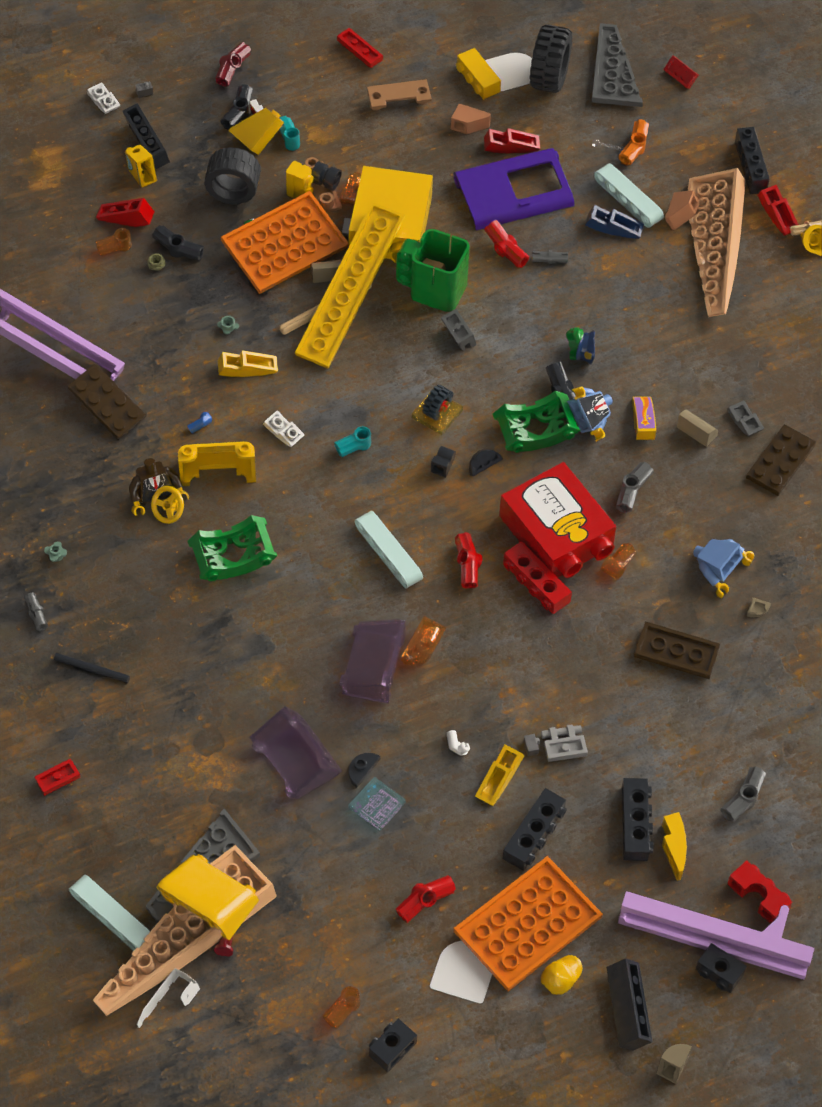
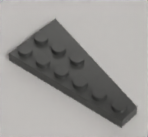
M600 23L592 102L643 107V101L640 98L639 89L636 87L635 77L629 60L626 57L625 48L622 46V39L617 25Z
M223 809L217 820L212 822L208 827L209 830L196 842L181 861V864L190 856H197L198 854L208 860L207 863L210 864L234 845L251 862L260 857V852L228 812ZM159 890L146 905V910L156 923L173 908V905L164 899Z

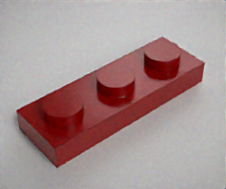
M351 28L337 35V41L368 67L372 68L383 61V55Z

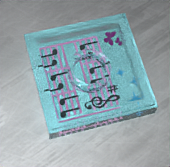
M374 777L352 800L349 808L381 831L406 803V799Z

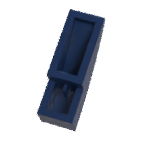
M594 205L588 213L585 226L606 234L639 239L644 223L615 209L609 212Z

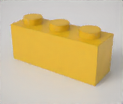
M475 48L457 55L456 68L464 75L467 83L473 86L476 94H479L484 100L500 93V78Z

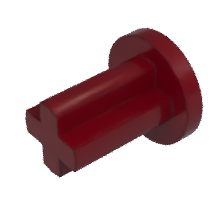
M233 936L230 940L224 937L220 939L219 944L215 946L214 952L221 956H232L233 948L231 945Z

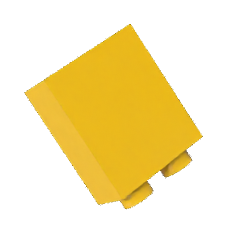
M363 166L349 227V246L373 201L405 215V219L385 258L397 263V253L404 240L412 239L420 242L425 232L432 200L433 175Z

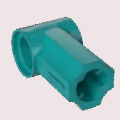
M287 116L280 117L284 124L280 127L279 131L284 139L286 149L291 151L297 150L300 147L299 130L295 128L291 118Z
M361 426L353 434L334 442L339 456L344 457L357 450H367L370 448V430L367 427Z

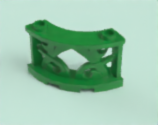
M554 391L550 395L535 401L536 405L526 407L525 404H503L493 413L494 420L499 422L506 442L505 449L515 453L551 447L565 440L572 439L580 429L577 427L567 402L569 401L568 395ZM560 407L563 409L562 413H559ZM536 418L540 422L549 423V425L541 435H536L525 430L529 426L531 419ZM566 418L568 424L564 426V421L560 419Z
M250 515L244 521L231 526L232 530L222 533L221 530L197 531L187 542L189 547L193 548L201 573L199 575L200 579L208 581L227 579L247 574L271 564L272 560L277 557V553L273 550L266 529V519ZM256 532H259V538H256ZM233 543L239 548H247L238 562L227 560L221 556L226 552L229 544ZM262 543L264 550L261 551V547L255 545ZM206 559H211V560H210V566H209V567H208V564H207Z

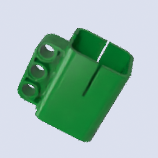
M436 229L426 230L420 242L405 239L397 253V281L402 285L411 287V298L414 301L445 312L453 311L467 287L469 242L453 235L451 237V234ZM428 258L444 263L446 271L437 267L434 269V266L425 264L423 261Z

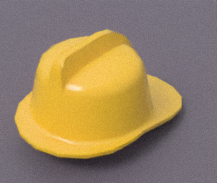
M812 225L804 233H801L802 243L807 251L822 256V226Z

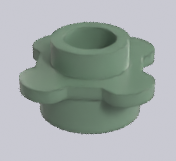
M224 316L217 323V326L226 335L239 328V324L235 323V319L232 316Z
M58 541L44 549L45 554H48L52 562L60 561L67 555V550L63 549L61 542Z

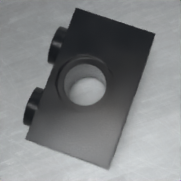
M711 943L698 960L695 970L698 971L701 977L713 981L719 989L731 993L744 976L747 966ZM721 967L724 969V972H719L715 968Z
M399 1018L394 1023L390 1022L385 1027L384 1033L379 1038L375 1037L369 1044V1057L387 1073L417 1043V1034ZM389 1041H393L397 1045L394 1047H389L386 1045V1043Z

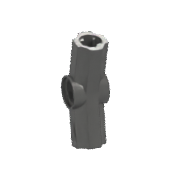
M640 462L630 474L624 476L616 504V509L626 514L632 512L638 490L654 472L650 464Z
M756 766L750 767L740 791L721 808L723 816L728 821L734 822L747 809L755 805L766 773L761 768Z

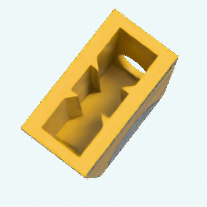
M141 145L127 148L125 155L128 169L140 187L143 188L156 182L157 178L152 155Z

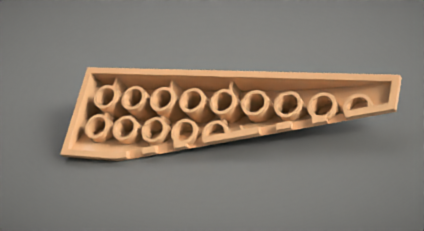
M738 168L689 178L688 191L693 190L699 201L696 214L689 219L692 228L691 233L694 238V248L700 268L699 273L703 283L702 288L705 293L704 299L709 317L726 314L734 281L745 191V179Z
M236 845L210 863V865L242 885L248 884L256 890L255 895L259 901L243 922L277 897L273 884ZM174 903L171 911L168 914L166 913L145 937V942L134 950L129 961L118 969V974L113 979H110L93 999L94 1003L106 1016L165 980L175 968L180 970L223 938L220 935V929L217 930L210 927L208 922L183 906H177Z

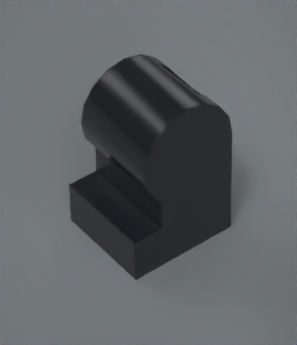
M441 446L437 455L431 461V472L446 478L455 459L456 451ZM437 466L444 468V470H439Z

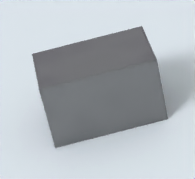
M150 81L135 85L138 98L153 94V87Z
M344 218L343 236L349 237L350 218Z
M535 734L525 735L523 742L527 756L538 755L540 739L536 738Z

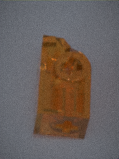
M424 616L407 645L401 661L406 665L428 662L438 646L446 627Z

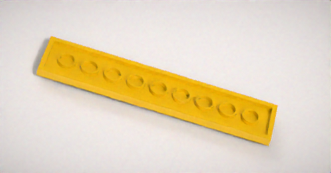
M372 201L295 351L296 356L329 369L405 219L404 214Z

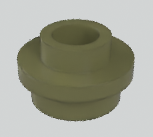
M152 254L147 261L148 267L155 271L161 270L165 266V259L160 254Z

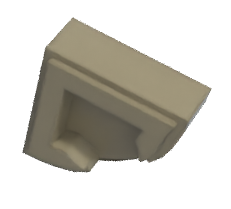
M752 598L747 617H760L770 609L771 603Z

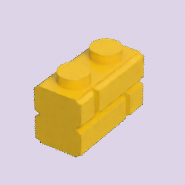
M293 161L286 170L287 196L297 198L308 191H311L313 194L312 182L314 177L311 175V167L302 165V163Z

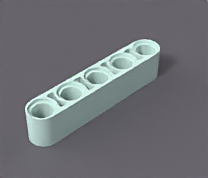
M609 163L594 172V177L598 184L640 222L644 223V226L650 228L664 218L661 208L612 164Z
M369 511L355 519V525L359 532L404 588H408L423 579L419 567L373 511Z
M83 875L69 888L70 893L78 902L133 951L145 942L144 939L150 931L90 877Z

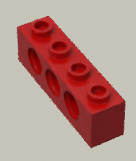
M522 541L504 553V567L516 576L520 584H524L533 597L538 598L546 610L555 614L571 602V590Z

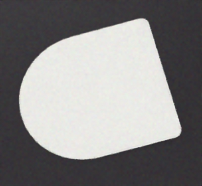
M509 53L485 60L500 78L501 91L530 83L532 60L530 56L522 53Z
M458 941L447 946L441 953L430 988L473 1002L483 1003L492 973L462 941Z

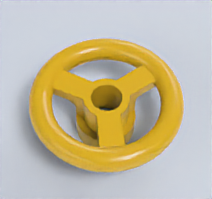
M160 487L152 497V512L156 519L162 523L171 524L176 522L181 517L184 509L182 495L174 487ZM168 491L172 493L165 500L158 499L163 492ZM157 505L162 506L166 510L168 518L163 517L159 513Z

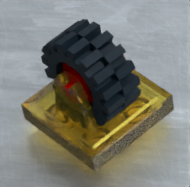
M438 384L413 411L411 418L443 435L461 414L463 406L452 401L453 392Z

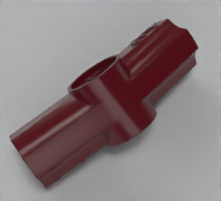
M244 42L239 43L227 55L220 58V68L215 77L216 83L224 87L229 86L236 68L240 67L242 62L251 55L249 45H246Z

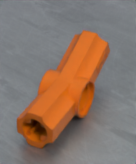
M639 119L634 121L631 140L618 156L621 163L626 166L631 165L645 151L649 123L645 120Z

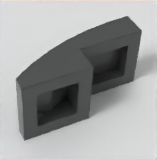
M744 400L727 409L734 422L746 436H751L764 430L756 413H751Z

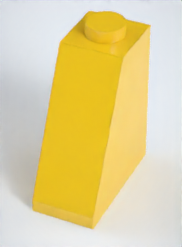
M264 108L231 127L228 131L251 151L259 155L284 122L279 119L281 115L274 109L270 111Z

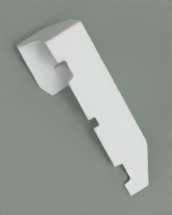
M175 968L143 1009L137 1026L141 1027L144 1019L151 1014L158 1001L160 1002L169 990V986L179 976L189 982V985L180 997L185 1006L191 1002L200 990L197 982L186 973Z

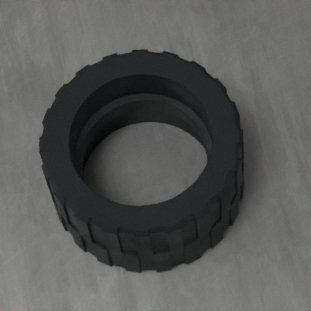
M222 148L215 151L209 159L204 185L206 190L216 200L232 205L247 203L253 199L257 191L261 173L259 161L252 154L239 148ZM225 174L235 175L239 178L229 177Z

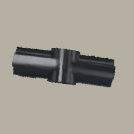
M242 84L238 86L233 106L221 119V124L225 129L229 130L249 116V106L253 94V88L249 85Z
M159 225L155 228L152 234L153 238L166 247L172 257L184 256L197 261L203 257L204 246L184 240L182 235L174 234L164 225Z
M556 362L547 366L546 371L552 384V393L558 391L567 394L569 400L575 399V393L572 391L574 389L573 384L567 379L562 363Z

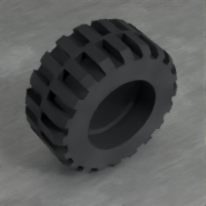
M545 24L540 28L530 67V86L534 89L553 93L561 91L571 55L573 37L572 31L569 28Z

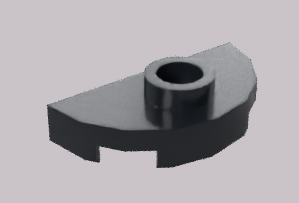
M490 449L477 451L469 463L470 476H475L503 460L502 456Z
M363 753L352 760L349 765V777L351 783L356 788L379 762L381 756L375 753Z

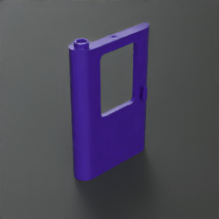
M553 148L453 173L456 188H461L475 224V230L484 229L494 220L504 224L575 205L573 194L559 162L558 152L554 151ZM551 163L561 189L517 199L507 173Z

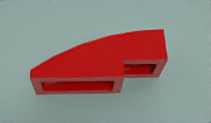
M508 128L506 132L489 129L484 136L485 151L507 154L529 153L540 150L538 135Z
M777 184L758 193L757 196L762 206L779 231L784 236L791 234V226L799 224L787 199H783Z

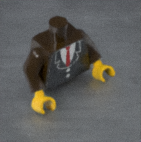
M153 458L146 459L144 466L136 469V476L133 477L129 485L131 502H134L131 510L132 513L137 516L136 510L140 508L141 514L144 515L145 509L140 506L139 501L141 504L152 501L156 490L163 486L176 488L180 494H186L189 500L188 493L182 489L183 485L178 474L170 467H164L160 461L155 462ZM168 491L163 492L158 497V499L171 495L172 493Z

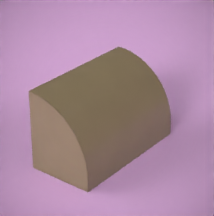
M342 260L311 263L313 283L332 281Z
M684 410L679 414L677 428L707 447L717 437L718 430L688 410Z
M676 1044L669 1047L661 1057L657 1074L676 1084L687 1064L692 1046Z

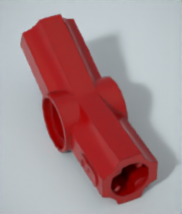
M494 220L484 228L493 241L495 251L499 256H506L516 267L522 268L529 261V256L518 246L516 239L505 232L497 220Z
M464 532L455 537V544L458 550L457 562L461 565V585L466 589H474L478 587V568L481 566L483 559L482 555L476 552L471 535Z
M447 875L427 884H416L412 888L411 895L395 908L397 914L408 923L423 908L431 907L435 904L436 900L453 894L456 890L455 883Z

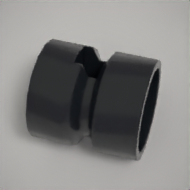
M318 161L311 172V175L314 177L312 183L319 186L323 184L325 188L334 191L341 180L342 170L332 166L329 168L327 164Z

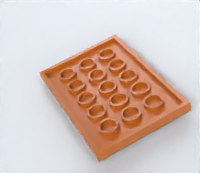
M311 191L221 236L222 243L259 294L310 268L311 263L321 262L349 247L346 238Z
M546 856L454 927L453 932L509 992L600 920L603 914L564 872Z

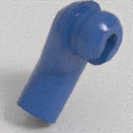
M203 412L200 415V419L187 425L190 432L194 433L212 422V416L208 412Z

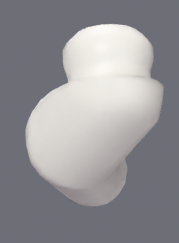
M448 731L446 734L449 749L460 756L466 755L470 750L469 744L458 742L456 731Z

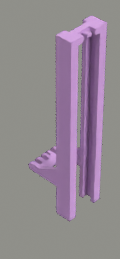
M0 289V306L2 307L0 312V335L74 379H77L86 371L84 368L5 322L9 318V314L12 313L113 373L111 375L113 381L121 374L124 369V362Z
M626 891L618 921L619 924L704 950L713 943L737 960L803 980L806 977L807 968L810 966L814 952L813 947L782 938L789 908L786 905L781 906L777 919L763 932Z

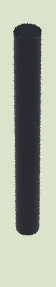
M56 653L54 656V660L125 683H128L130 680L129 675L59 653Z

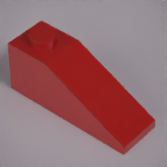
M145 198L101 204L96 218L100 221L139 227L150 225L155 211Z

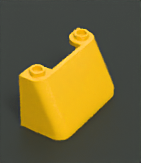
M249 442L184 445L178 451L179 473L183 486H190L192 478H199V470L236 468L237 476L244 475L247 483L256 482L254 446Z
M192 855L165 876L156 887L166 901L172 905L175 903L177 906H183L208 922L210 927L217 930L220 929V935L230 940L258 903L259 899L255 895L256 890L248 884L242 885L208 864V860L202 855Z

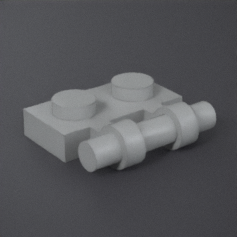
M571 724L566 725L565 728L556 729L551 727L549 730L541 731L542 739L550 738V740L544 741L548 762L587 756L588 751L584 735H575L582 733L581 725L573 726ZM565 735L568 736V737H566V738H560V739H558V736H565Z

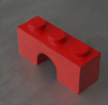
M746 860L730 875L727 884L742 898L749 892H757L763 896L764 900L760 903L758 913L770 924L777 919L781 906H788L790 911L792 901L788 894L781 892L770 878H766L761 874L756 865Z

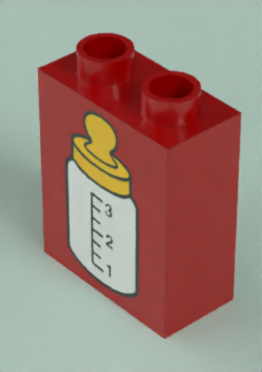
M565 462L552 467L501 495L499 517L518 541H522L557 577L563 575L565 578H570L582 569L583 563L592 558H595L597 561L603 560L615 548L616 525Z

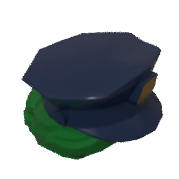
M579 327L571 328L566 332V338L569 341L571 350L569 358L576 361L584 360L592 365L595 358V331L585 333Z

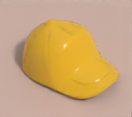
M567 955L550 963L541 974V983L552 994L561 995L566 993L582 973L581 961L576 956Z

